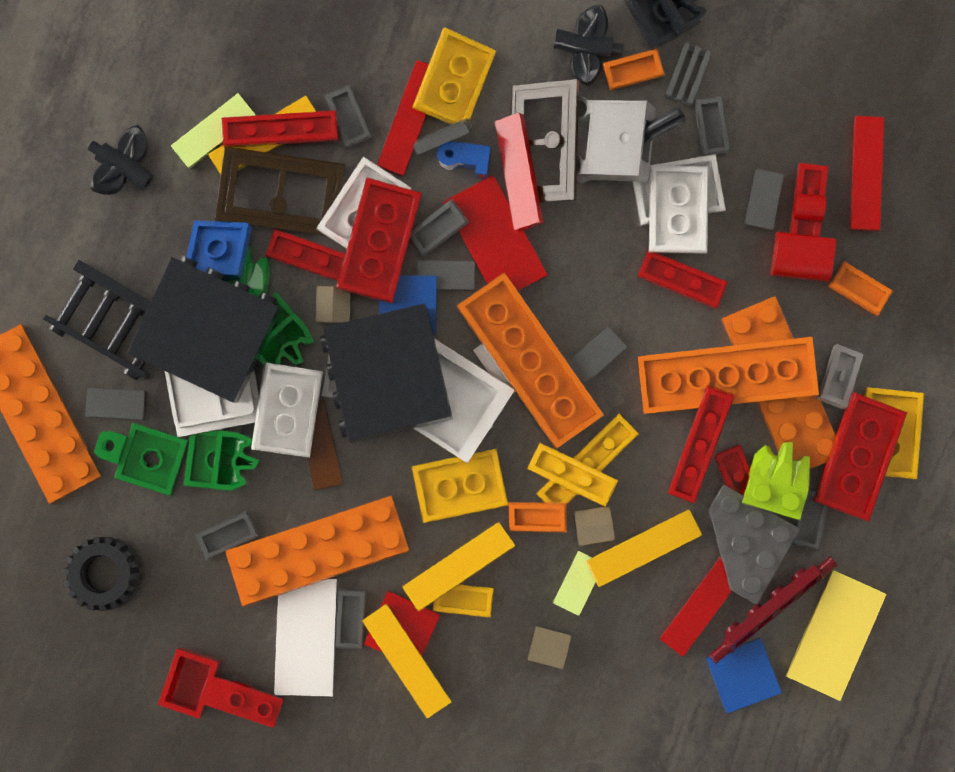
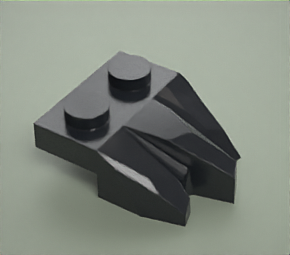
M625 0L627 7L652 50L680 37L701 22L707 11L704 7L696 6L694 2L697 0Z

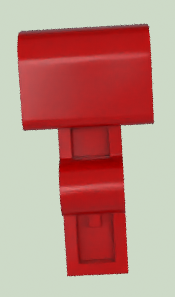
M806 163L798 164L790 233H775L770 276L826 283L830 281L833 271L836 239L820 237L821 223L826 210L825 191L828 166Z
M184 648L176 649L158 705L198 719L203 716L205 707L209 706L272 728L275 727L284 698L257 690L241 682L230 681L216 676L221 660Z

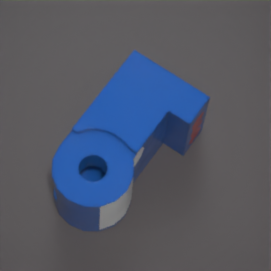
M449 141L438 147V162L447 170H454L458 167L476 170V178L486 179L488 178L491 146Z

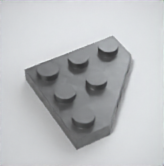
M722 485L708 511L726 571L729 589L757 605L800 529L770 511L743 504V495L726 485Z

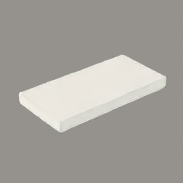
M327 579L278 596L274 695L333 697L337 579Z

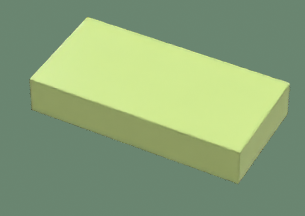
M580 551L577 552L553 601L554 604L578 616L596 583L586 563V560L592 557Z

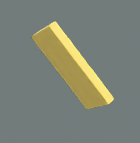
M831 570L785 676L841 701L887 594Z

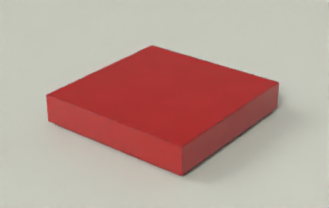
M387 591L380 608L385 604L389 606L422 656L441 614L426 607L418 612L412 601ZM369 632L364 645L382 652Z

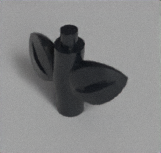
M602 5L589 7L579 15L576 21L577 34L557 29L554 49L573 53L570 61L571 72L580 83L587 86L591 85L600 73L602 63L599 57L610 58L611 54L622 55L624 44L613 42V38L604 37L608 29V18Z
M138 124L131 126L120 135L116 143V149L107 143L100 145L96 141H92L89 145L88 150L95 154V160L102 164L95 169L90 179V189L93 192L103 195L116 194L126 183V178L142 191L146 190L152 182L154 174L138 163L146 156L148 149L146 136Z

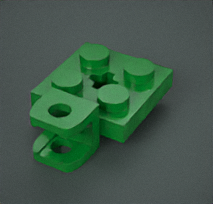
M132 423L128 436L112 431H102L99 434L94 453L101 459L119 464L114 478L171 496L189 440ZM109 441L114 443V448L111 451H108L106 448ZM152 451L157 452L156 457L160 459V462L149 468L147 466L148 461L144 460L145 454L150 455Z

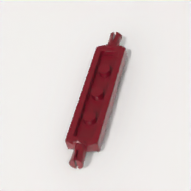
M829 556L818 567L813 564L807 570L805 567L801 568L792 576L791 579L793 581L785 588L781 585L769 595L771 599L763 606L760 603L755 605L747 613L748 618L741 624L735 622L729 626L724 632L726 636L723 637L722 645L709 654L712 661L717 664L729 653H733L820 582L821 579H824L826 574L837 567L834 559Z

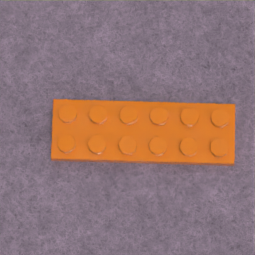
M505 272L456 306L555 449L604 416Z
M776 296L721 319L732 346L794 339ZM818 395L758 401L757 404L778 452L782 443L793 442V460L798 461L802 456H810V469L827 462L836 435L821 401L817 399Z
M20 324L1 334L0 411L49 504H52L103 476L24 325Z
M813 337L637 356L644 414L699 408L707 385L735 394L732 404L819 395Z
M388 496L226 550L225 552L243 607L393 558L410 552L392 496Z

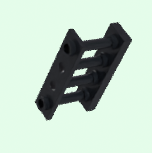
M78 259L73 270L80 274L78 277L80 281L57 319L45 314L43 320L50 323L48 329L61 337L67 333L125 367L122 372L131 378L138 380L141 376L148 380L150 374L141 370L145 361L134 357L132 362L129 363L116 354L139 315L143 316L151 301ZM96 283L105 288L102 293L104 297L80 334L69 328L67 324L89 287L93 288ZM119 298H122L129 302L127 307L129 311L105 349L93 342L92 338L114 301L118 302Z

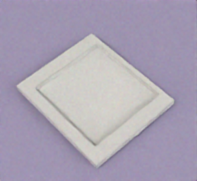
M435 339L453 420L414 429L468 463L488 431L493 427V423L515 390Z
M254 370L238 403L230 402L165 371L177 437L255 423L259 392Z

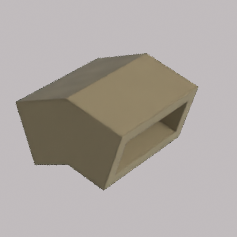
M317 286L315 322L320 324H339L350 321L351 293L336 289V286Z
M610 506L574 511V522L579 546L615 540Z
M536 626L528 653V660L563 669L571 635Z

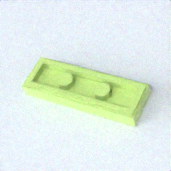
M237 93L173 143L171 147L190 170L208 156L210 152L223 144L222 117L254 116L255 113Z

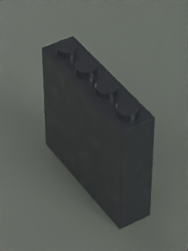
M183 255L180 260L171 257L127 354L230 402L238 403L282 307L275 305L276 298L261 292L259 297L249 293L251 287L234 280L232 285L223 281L224 274L208 267L207 271L204 272L196 268L198 262Z
M425 303L323 327L325 335L320 336L323 352H329L331 363L326 364L330 381L335 380L337 392H333V399L336 409H341L343 420L339 421V426L343 438L347 437L349 442L355 443L453 420L430 316Z

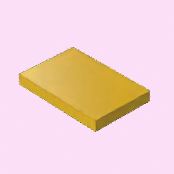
M446 27L443 28L412 108L450 125L465 118L470 120L496 50Z
M866 387L864 396L908 412L885 476L917 479L924 393Z
M497 449L474 453L468 463L459 457L412 466L423 523L508 505Z

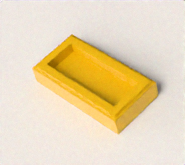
M460 584L434 601L433 611L491 617L494 588Z

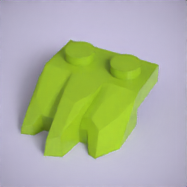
M793 442L782 443L777 456L773 454L769 446H763L754 454L748 474L750 477L742 503L800 520L809 490L810 456H802L798 461L793 460Z

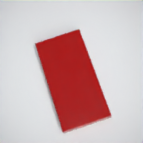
M494 175L443 201V204H446L449 200L454 199L470 221L468 225L459 231V234L486 284H489L505 272L519 292L548 276L524 230H514L510 205Z
M366 177L336 289L389 304L393 303L422 195L421 192Z
M852 392L813 502L869 522L908 412Z

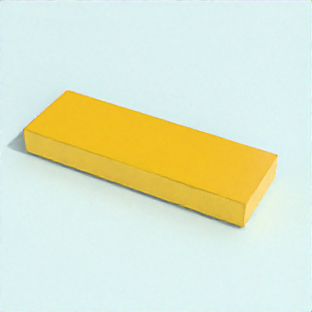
M539 443L527 468L604 507L607 506L618 483L617 479L542 443Z

